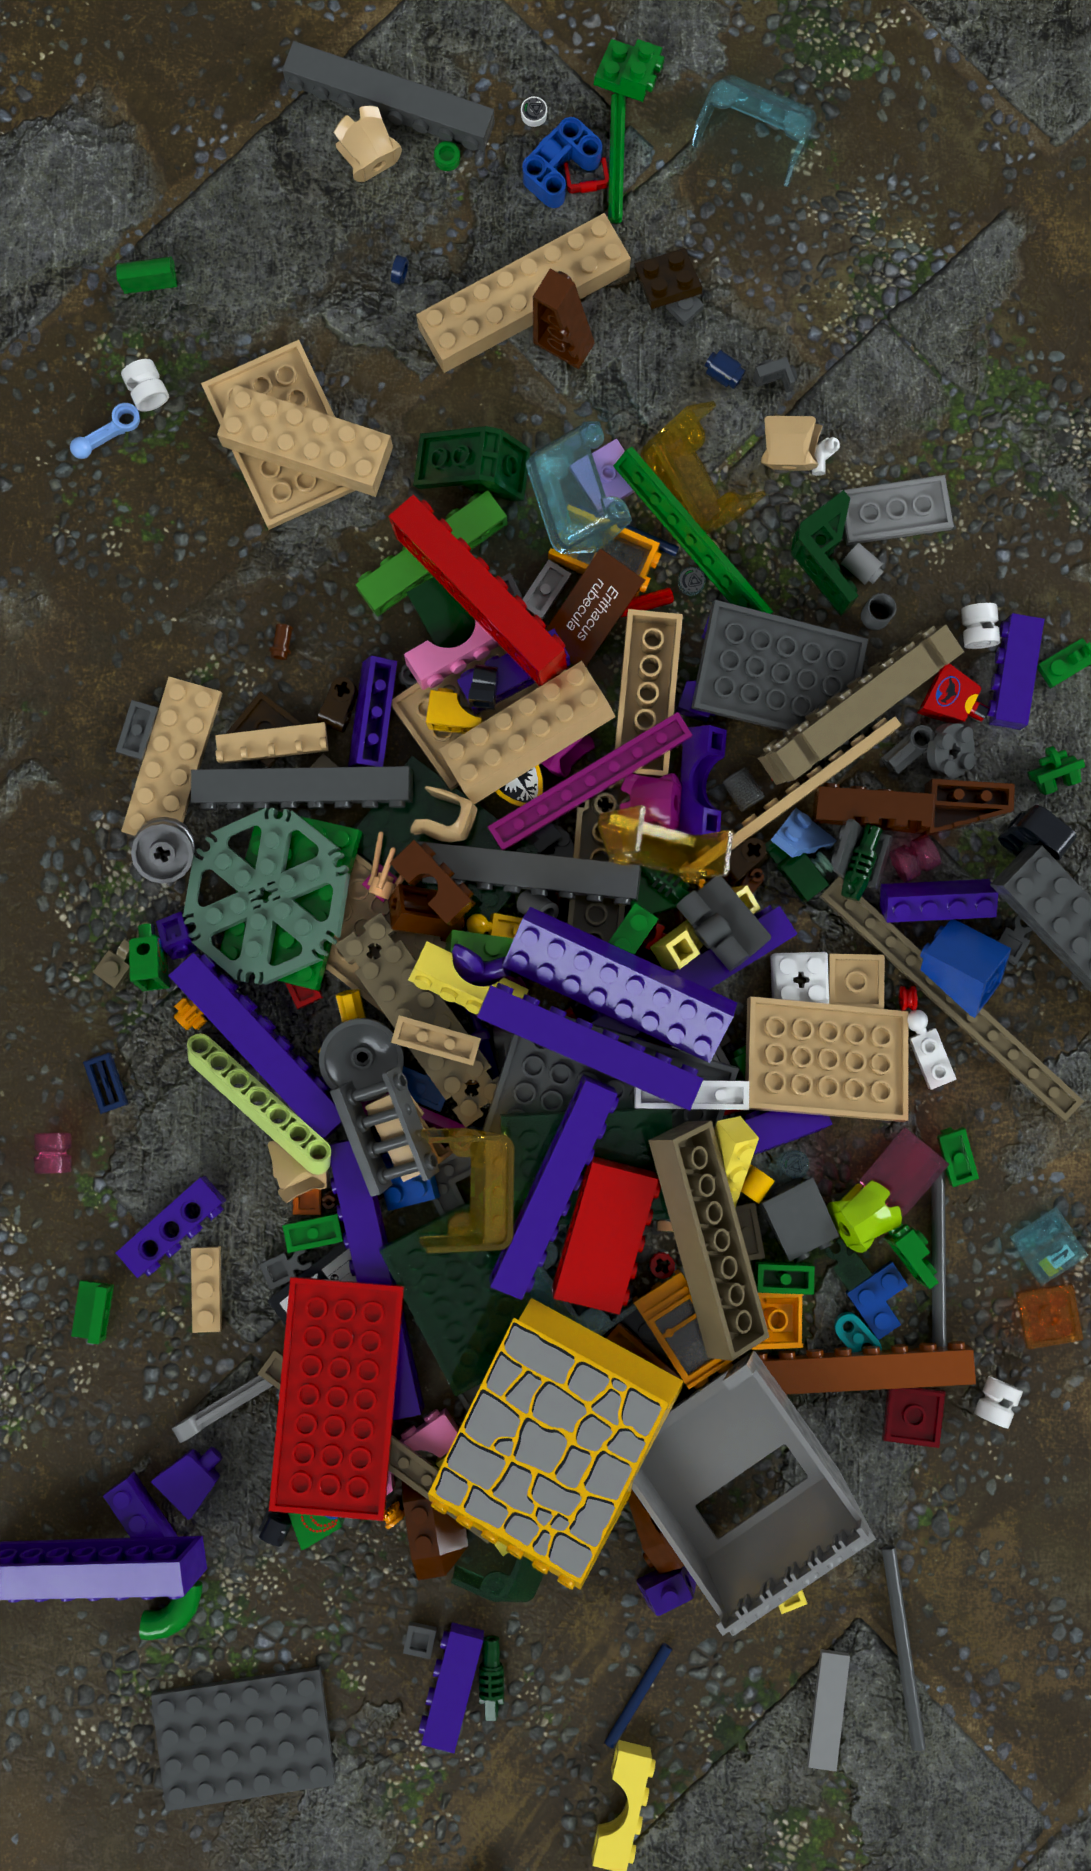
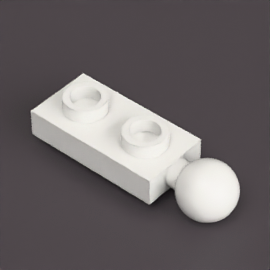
M912 1010L908 1013V1028L915 1031L917 1035L908 1039L928 1089L932 1090L956 1080L937 1029L927 1030V1015L921 1010Z

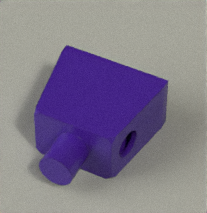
M212 1446L202 1456L195 1449H191L162 1470L151 1483L190 1520L220 1478V1474L214 1467L223 1457Z
M685 1566L662 1574L655 1570L636 1580L648 1607L656 1616H660L694 1598L696 1582Z

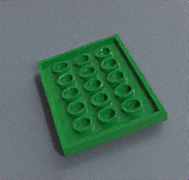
M278 811L277 819L282 817L283 812ZM300 816L341 849L336 852L343 853L345 857L337 861V867L346 865L349 867L347 873L351 874L362 831ZM254 826L245 858L254 868H256L261 839V829L259 826ZM297 830L292 832L286 870L315 858L319 852L318 846ZM329 884L294 901L320 922H323L329 917L333 888ZM264 890V896L259 900L268 902V896L272 895L273 892ZM246 921L225 930L220 951L230 960H237L241 955ZM278 924L276 925L270 960L272 966L293 959L302 952L301 943ZM326 941L323 944V949L328 952V956H323L316 952L317 956L323 959L322 961L277 981L319 991L332 943Z

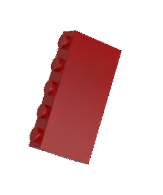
M593 1156L591 1163L586 1165L551 1288L554 1299L620 1315L622 1306H626L629 1300L630 1290L627 1289L630 1279L634 1280L638 1265L635 1260L637 1253H641L644 1248L645 1236H643L645 1225L649 1226L652 1221L653 1198H658L661 1189L660 1182H658L659 1179L654 1171Z

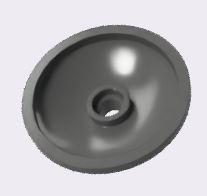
M369 1018L350 1019L334 1027L324 1039L319 1053L320 1071L329 1088L333 1090L344 1083L353 1081L355 1088L358 1090L384 1081L382 1074L395 1066H400L402 1072L404 1063L403 1049L401 1045L391 1043L394 1032L385 1024ZM365 1052L368 1058L364 1061L359 1060L357 1054ZM388 1092L361 1100L360 1102L378 1099L387 1094Z

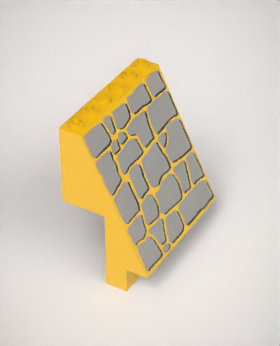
M531 1298L519 1320L513 1318L428 1492L429 1501L432 1502L431 1507L442 1514H446L448 1511L457 1517L456 1521L467 1529H471L473 1526L482 1531L481 1536L493 1544L499 1541L506 1545V1551L518 1559H521L523 1556L533 1561L532 1566L541 1573L547 1574L550 1571L559 1577L557 1581L571 1590L575 1586L581 1590L631 1495L633 1480L682 1389L683 1380Z

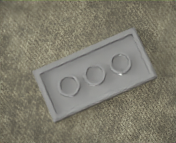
M945 475L844 490L850 497L844 526L846 545L952 530L954 527Z

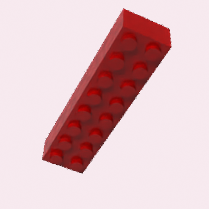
M413 494L388 516L396 539L539 687L560 675L567 668V655L564 649L566 646L556 634L551 636L545 630L546 625L543 620L536 614L532 616L526 610L527 605L518 595L513 597L507 591L509 588L500 576L494 577L488 571L490 570L489 566L480 556L475 558L470 553V546L463 538L457 539L451 533L452 528L443 518L438 520L433 515L434 510L424 499L419 501Z

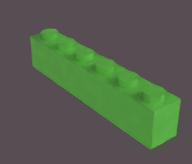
M487 490L483 494L477 493L468 500V504L462 509L456 508L446 516L445 521L452 528L451 533L457 539L463 538L472 550L506 526L507 515ZM404 546L402 548L403 551L396 556L390 555L380 563L378 569L373 572L368 571L364 573L356 584L358 592L377 617L405 598L408 591L433 578Z

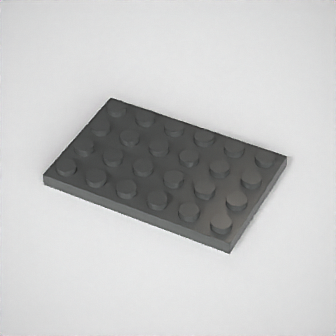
M714 600L711 605L691 709L786 731L797 723L799 725L806 721L805 716L816 708L821 709L827 705L826 700L838 692L842 693L847 690V685L851 681L861 677L868 639ZM847 740V741H846L845 743H843L842 745H843V746L848 745L849 740Z
M321 1666L153 1691L151 1699L166 1811L335 1785L336 1776Z

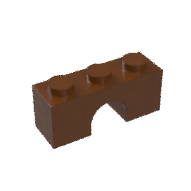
M413 840L390 864L412 886L417 885L426 877L436 879L438 891L428 905L446 924L452 927L476 904L470 898L474 893L463 882L458 885L452 879L455 873L444 862L439 865L435 861L433 856L436 853L428 844L424 842L420 845Z

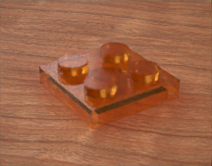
M1068 1283L1015 1292L1025 1348L1035 1349L1083 1340L1073 1284Z

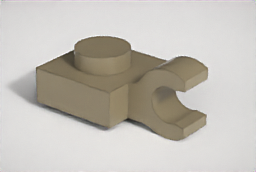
M130 939L122 941L117 949V953L108 950L93 971L95 975L114 988H118L130 972L129 962H127L129 959Z

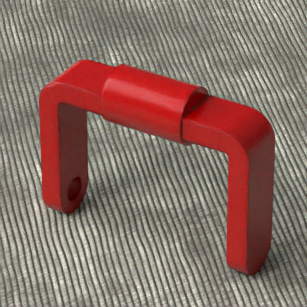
M601 157L604 180L584 181L577 184H571L568 162L563 163L568 192H581L582 194L606 189L609 185L606 157Z

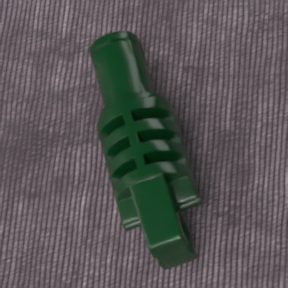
M869 824L865 825L859 847L853 850L854 855L851 856V863L848 865L849 871H846L841 892L843 897L860 901L869 883L874 863L877 860L875 850L883 829L874 825L872 828Z
M639 850L630 860L629 864L641 866V873L648 878V884L672 903L676 904L689 894L687 889L690 884L664 864L660 863L657 865Z
M493 1635L483 1638V1662L479 1666V1704H485V1721H496L498 1705H504V1666L500 1662L499 1637Z

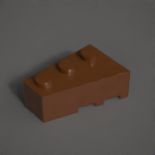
M931 779L925 784L924 793L935 794L932 827L923 832L922 838L995 819L1013 812L1015 784Z

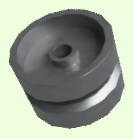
M165 816L153 818L144 823L136 833L131 850L133 865L139 874L149 881L161 884L174 882L183 877L191 867L195 850L194 838L188 827L177 819ZM162 846V848H163L164 850H168V849H169V851H168V852H161V851L159 850V847Z

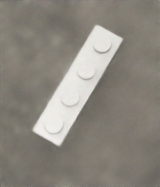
M703 1080L691 1109L749 1110V1081ZM634 1087V1108L684 1109Z

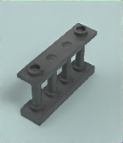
M395 1066L383 1073L384 1081L357 1090L353 1081H350L330 1091L371 1197L379 1195L393 1185L391 1179L419 1171L422 1180L427 1181L440 1171L438 1159L432 1152L408 1090L407 1079L401 1072L400 1066ZM389 1092L394 1108L369 1116L365 1115L361 1100ZM399 1118L404 1134L377 1142L371 1127ZM409 1145L415 1161L391 1168L385 1166L381 1153Z

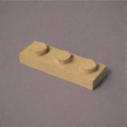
M399 1015L391 1043L474 1066L481 1038Z
M221 1246L192 1247V1333L221 1332Z

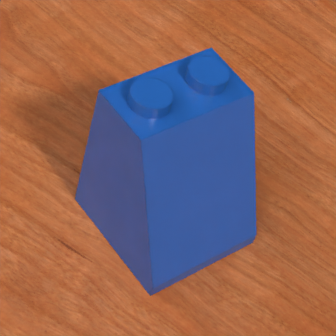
M952 919L945 927H939L931 944L927 943L920 954V957L923 958L920 970L970 1016L975 1018L1001 984L1011 948Z

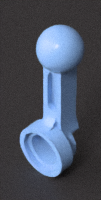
M130 403L118 404L112 411V421L85 437H76L71 441L70 451L73 456L78 459H85L91 454L93 449L118 435L136 429L140 423V415L137 408ZM123 414L134 416L133 421L129 424H122L119 422V419Z

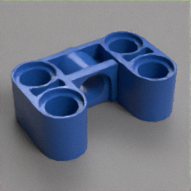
M567 117L563 119L523 161V184L549 208L560 207L563 205L566 197V181L557 170L563 163L571 159L586 171L597 169L601 164L602 157L601 140L577 118ZM570 133H571V134H574V135H576V136H574V137H567L566 134H570ZM586 151H593V152H595V154H593V155H588V154H586L585 152H586ZM538 171L540 173L537 175H532L529 172ZM551 188H557L559 191L553 193L548 190Z

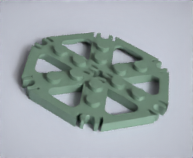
M264 808L215 830L211 834L218 841L206 837L205 840L210 843V849L207 852L200 848L196 850L200 856L204 857L203 860L193 855L183 917L187 918L184 924L188 926L196 924V930L188 935L189 938L197 940L191 942L237 981L249 983V977L254 973L255 984H270L322 961L323 959L319 958L316 952L320 955L328 956V952L323 949L324 942L329 941L334 945L338 943L333 936H330V932L334 933L338 938L341 936L351 874L347 873L349 871L348 866L337 867V861L345 856L341 852H336L341 850L338 846L298 814L287 809L283 810V815L280 819H277V809ZM253 826H259L261 829L256 868L228 846L231 836ZM297 830L318 846L319 852L315 858L286 870L292 832ZM206 870H213L238 891L205 907H201L198 903L201 878ZM330 884L333 888L329 917L323 922H320L294 901L301 896ZM264 890L273 892L272 895L268 896V902L259 900L264 896ZM246 921L241 955L237 960H230L212 944V936ZM278 924L301 943L302 952L293 959L272 966L270 960L276 925Z

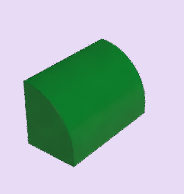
M171 256L117 263V281L124 294L177 287L175 265Z

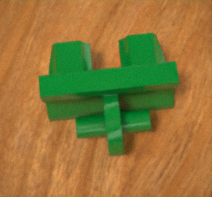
M1050 746L1045 749L1046 757L1039 759L1041 767L1027 772L1029 780L1036 782L1040 793L1048 795L1058 790L1055 781L1057 777L1062 776L1063 783L1067 786L1082 782L1080 769L1085 767V763L1082 758L1077 760L1073 755L1068 757L1066 750L1057 752L1055 747Z

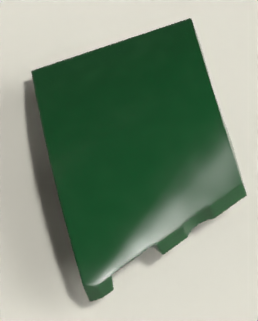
M434 577L407 592V596L436 646L443 648L457 647L471 637L475 629V619Z

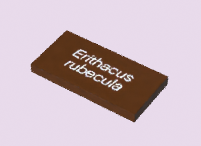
M602 548L599 549L546 629L547 631L555 629L559 638L566 646L565 649L570 656L571 663L576 665L582 661L587 668L646 579Z

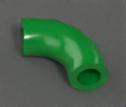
M197 1581L184 1597L172 1599L167 1606L160 1610H144L139 1628L140 1639L155 1640L168 1638L184 1629L197 1612L203 1583Z

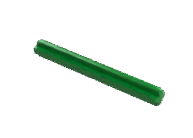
M614 93L611 96L608 220L611 224H620L623 216L626 96Z

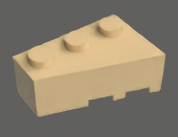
M388 1093L366 1105L365 1108L369 1116L394 1108V1105ZM411 1096L432 1152L436 1155L439 1164L454 1152L449 1146L444 1148L436 1136H438L439 1132L435 1127H428L421 1117L424 1112ZM399 1118L375 1125L381 1141L404 1134ZM409 1145L388 1151L394 1167L415 1161ZM420 1172L401 1176L403 1182L420 1175Z

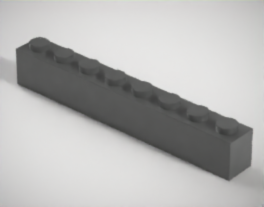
M295 41L291 45L282 69L286 85L295 91L303 90L314 94L319 99L336 101L345 108L353 107L359 109L361 106H376L379 108L381 117L388 119L395 125L403 124L412 127L419 133L436 135L443 141H453L462 144L465 148L472 151H485L495 124L493 108Z
M409 766L191 770V803L200 806V810H217V805H227L228 810H243V805H254V809L259 810L264 808L270 809V805H280L281 809H297V804H307L309 809H323L324 804H334V808L341 809L351 808V804H362V808H378V803H389L391 808H404L405 803H413V770Z
M425 842L436 853L433 856L435 861L439 865L444 862L455 873L452 879L458 885L462 882L465 885L466 883L476 884L477 889L493 890V886L504 887L503 891L509 893H520V889L531 890V894L536 896H547L548 892L559 893L558 897L564 899H575V895L586 896V900L591 902H603V898L614 899V904L631 905V901L638 902L642 869L640 865ZM433 877L422 879V883L438 884Z

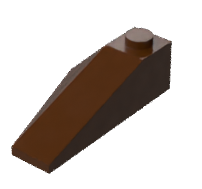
M631 1489L628 1502L646 1563L650 1568L655 1567L659 1574L682 1568L684 1564Z

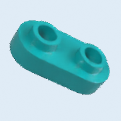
M844 1312L837 1316L834 1321L835 1333L847 1347L852 1348V1353L862 1351L861 1347L864 1343H870L871 1346H879L880 1351H882L879 1340L856 1314ZM845 1322H852L850 1330L846 1331L843 1329Z

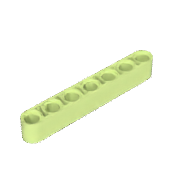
M199 1033L188 1039L187 1052L188 1061L191 1066L310 1173L319 1175L329 1169L331 1147L328 1142L209 1036ZM199 1049L205 1050L204 1052H201V1053L195 1052L196 1050H199ZM219 1066L224 1067V1069L222 1070H215L214 1068ZM235 1084H243V1085H245V1086L240 1087V1088H236V1087H234L233 1085H235ZM256 1101H261V1102H263L264 1104H262V1105H254V1104H252V1103H254V1102H256ZM274 1119L284 1120L282 1123L272 1122ZM299 1136L304 1138V1140L294 1141L292 1138ZM319 1154L324 1156V1158L317 1160L312 1158V1156Z

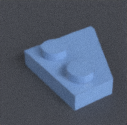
M797 808L793 810L771 839L773 843L791 857L801 856L803 853H814L821 847H825L826 850L830 849L837 841L813 822L807 814L802 813Z

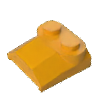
M758 1293L770 1337L751 1350L803 1348L802 1296L804 1294Z

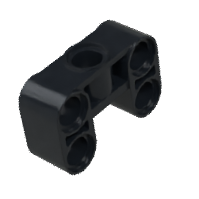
M1034 805L1014 816L998 837V841L1016 857L1027 845H1040L1055 860H1060L1075 841L1077 835L1049 810L1040 805Z

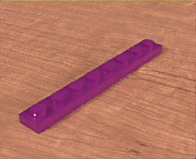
M677 712L489 825L488 829L500 849L504 851L690 739L693 735Z

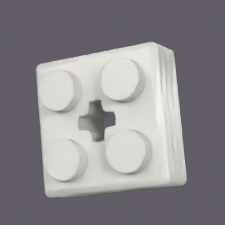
M827 952L774 953L770 956L773 999L829 1004ZM798 973H801L802 977L806 978V983L802 984V988H799V984L793 981V978L798 977Z

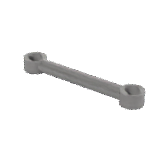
M258 1375L199 1412L185 1418L171 1429L178 1441L182 1443L273 1385Z

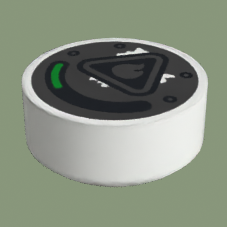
M529 97L522 103L521 118L526 125L537 127L546 121L547 105L543 99Z

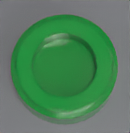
M444 141L435 147L434 161L440 170L452 171L460 164V150L455 143Z

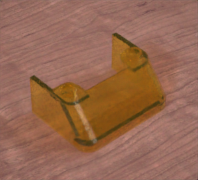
M714 401L686 406L646 443L641 450V458L706 534L739 518L766 496L764 490L742 496L736 492H728L720 496L696 452L705 442V431L699 421L716 407Z
M643 805L599 814L597 826L607 854L610 858L614 859L613 863L630 865L631 863L681 876L683 881L688 883H699L700 879L728 875L734 831L726 830L694 836L644 822L646 806Z
M467 1128L421 1129V1136L428 1143H449L450 1150L456 1156L471 1157L470 1212L457 1213L451 1217L448 1222L447 1236L419 1237V1243L426 1253L494 1251L507 1248L513 1239L514 1144L511 1139L501 1133Z

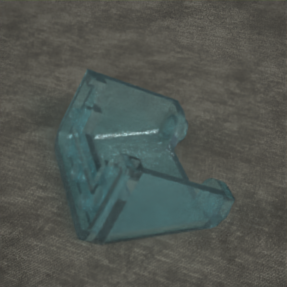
M600 421L582 423L535 451L526 462L527 471L550 543L561 554L598 552L600 548L603 549L632 522L628 507L622 499L614 496L606 497L591 449L598 448L604 441V433Z

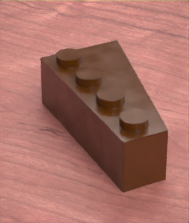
M550 268L533 295V343L579 370L594 346L595 341L575 282L562 271L556 272Z
M823 783V786H819L815 790L812 821L821 824L843 826L846 825L848 819H854L863 828H865L866 824H869L871 828L874 825L884 831L921 834L932 827L935 794L898 792L889 789L868 790L862 786L839 788V784Z

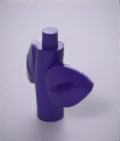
M455 944L453 947L452 959L455 970L463 980L472 985L490 986L499 982V978L510 976L511 970L502 967L506 956L484 962L479 955L460 944Z

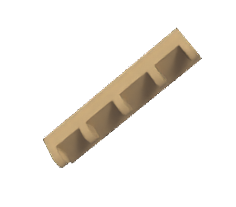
M325 722L215 735L217 746L216 759L220 764L329 751Z

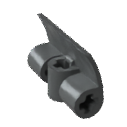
M717 874L698 892L693 891L689 893L676 906L693 926L694 933L707 949H712L729 971L736 969L771 940L769 932L720 874Z

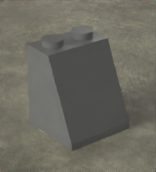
M803 1174L768 1192L760 1204H758L788 1261L794 1260L795 1263L802 1261L810 1256L809 1251L817 1247L820 1250L825 1249L835 1243L833 1239L839 1237L816 1182L811 1176Z

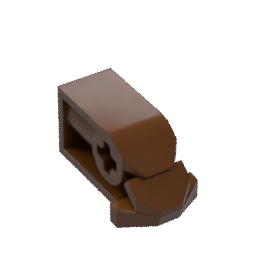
M398 884L388 900L391 929L439 936L441 941L446 942L452 930L462 931L465 920L462 916L451 927L428 905L438 890Z

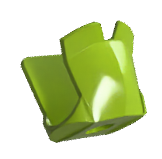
M873 1180L864 1187L861 1184H855L840 1201L829 1202L827 1205L828 1212L847 1247L859 1253L866 1252L872 1245L874 1238L900 1227L902 1222L900 1207H888L885 1204L890 1191Z

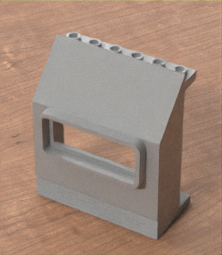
M754 1350L671 1408L632 1484V1490L718 1614L716 1627L722 1636L728 1632L732 1636L736 1635L876 1540L840 1470ZM783 1444L787 1445L808 1477L723 1536L717 1538L696 1508V1504Z

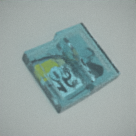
M1057 1207L1009 1237L1041 1287L1089 1256L1072 1233L1073 1229Z

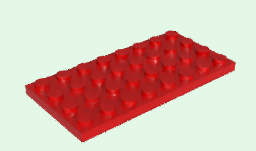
M290 1277L269 1511L384 1521L404 1286Z

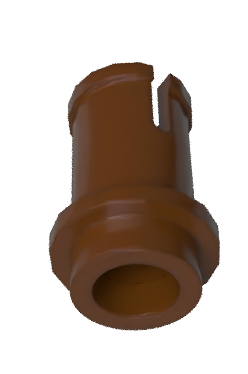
M286 624L276 625L273 646L269 649L272 658L287 660V656L291 654L289 645L293 631L292 626Z

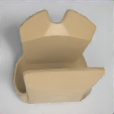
M370 105L359 108L360 119L354 122L348 115H345L333 132L339 140L336 143V149L352 166L353 178L357 182H365L395 165L402 152L399 143L389 137L379 108Z
M765 417L767 449L761 458L763 465L773 470L810 471L818 467L819 464L814 455L822 425L815 424V417Z
M425 786V789L433 797L460 805V815L456 822L450 826H445L429 819H415L410 829L411 833L414 835L426 834L433 839L445 842L466 840L475 820L477 807L470 800L444 789Z
M292 1138V1140L302 1141L304 1138ZM270 1141L268 1143L272 1159L273 1176L277 1178L280 1187L278 1193L286 1203L314 1188L325 1189L328 1187V1170L323 1174H312L277 1142ZM316 1154L312 1158L319 1160L323 1159V1156Z

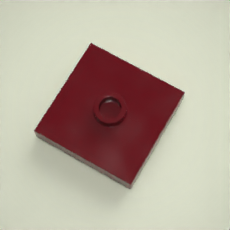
M925 1387L887 1389L882 1440L939 1448L945 1391Z

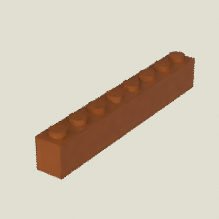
M963 1341L948 1342V1346L937 1347L936 1343H921L919 1348H908L906 1344L891 1345V1349L880 1351L879 1346H865L863 1351L852 1353V1348L849 1347L835 1348L834 1353H824L823 1349L806 1350L807 1354L795 1355V1351L785 1350L779 1351V1356H767L766 1352H756L786 1395L976 1384L974 1352Z

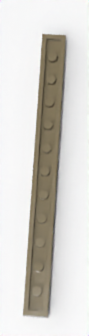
M838 876L819 897L876 950L885 955L889 962L1062 1121H1067L1084 1100L984 1008L980 1010L975 1018L962 1009L920 970L923 958L920 957L922 952L890 922L887 923L883 915L863 897H861L860 901H854L841 895L844 880Z

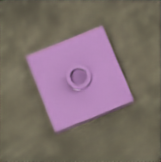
M617 439L571 466L572 472L596 510L600 513L635 492L613 467L625 452Z

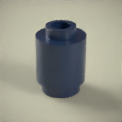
M722 350L717 354L712 352L704 365L708 368L706 374L726 388L729 386L735 389L746 372L741 367V363Z

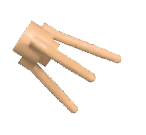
M380 831L376 842L371 876L367 885L370 886L369 893L389 900L397 885L402 884L405 879L400 875L393 884L394 878L388 876L391 867L390 862L393 860L396 852L394 847L390 849L382 873L378 872L384 835Z

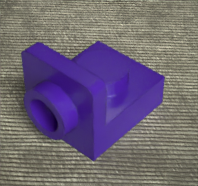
M181 911L156 921L162 948L172 960L184 958L190 953L197 951V947L191 942L193 940L189 938L188 925L184 924L186 918L183 917Z

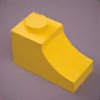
M438 688V691L430 690L426 724L429 730L465 734L483 722L482 718L467 713L460 706L458 693H454V690L448 688Z

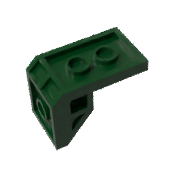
M489 426L420 433L413 486L418 489L463 485L475 493L483 494L488 490L493 497L514 502L524 501L531 449L502 429Z
M844 490L800 523L792 539L791 547L793 558L840 616L849 611L859 596L856 593L857 588L850 579L843 577L839 572L840 567L838 563L831 558L835 552V547L842 540L850 503V497Z

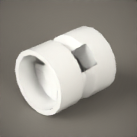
M140 359L130 363L122 370L121 376L127 389L131 391V397L137 410L143 412L151 411L168 401L169 394L163 381L159 379V373L152 360Z
M977 603L961 609L962 624L967 627L963 631L965 648L982 649L1000 644L999 627L995 625L998 621L997 604Z
M988 1376L983 1388L985 1397L979 1398L974 1414L1008 1429L1014 1416L1011 1409L1018 1406L1023 1391Z

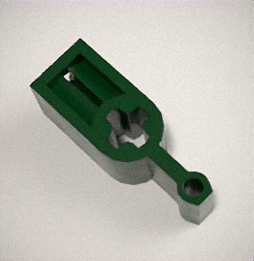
M771 840L765 843L766 852L776 863L780 873L803 903L809 901L829 886L828 882L805 853L801 856L791 857Z

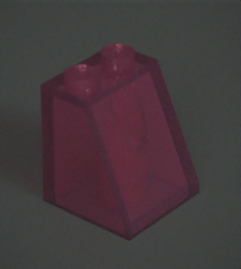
M904 1127L860 1179L859 1182L863 1185L860 1189L871 1180L883 1185L890 1191L885 1204L888 1207L899 1206L902 1218H904L949 1166V1163Z

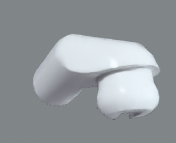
M826 438L817 445L814 456L819 465L812 470V475L820 476L826 473L825 460L840 448L837 438Z

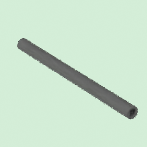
M931 1168L932 1266L937 1271L934 1277L939 1282L932 1288V1343H936L937 1347L946 1346L945 1168Z
M895 1546L882 1547L911 1748L914 1751H922L926 1749L897 1552Z

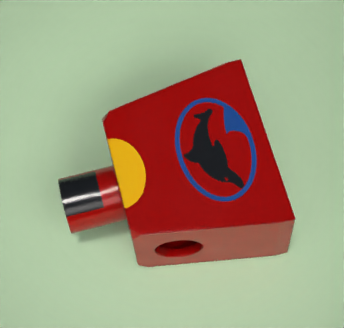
M949 663L938 671L917 713L946 723L962 724L968 716L982 722L989 707L976 701L982 688Z

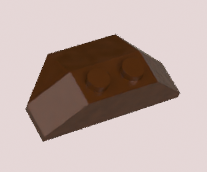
M402 1481L403 1507L409 1547L417 1579L424 1580L446 1576L469 1546L467 1530L447 1513L442 1514L431 1507V1501Z

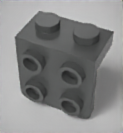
M848 819L846 825L842 826L839 835L840 846L838 851L834 852L831 862L833 871L843 880L846 876V871H849L848 865L851 863V856L854 855L853 850L859 847L865 830L854 819ZM882 833L880 835L875 850L877 860L872 869L867 885L868 888L876 890L879 888L893 841L891 835Z

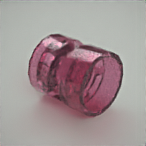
M926 834L911 840L909 846L902 845L889 852L895 871L905 883L920 876L921 870L928 872L941 865L938 850Z
M70 1132L34 1134V1149L39 1152V1155L34 1157V1173L72 1172V1156L67 1154V1151L72 1148Z

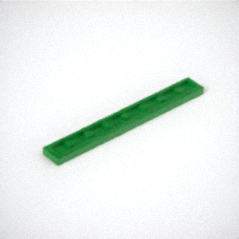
M632 446L628 448L613 467L729 603L769 614L773 613L771 608Z

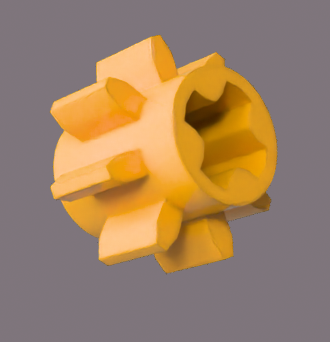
M183 997L174 1005L178 1012L173 1016L186 1030H189L192 1026L195 1030H199L208 1021L201 1010L187 998Z

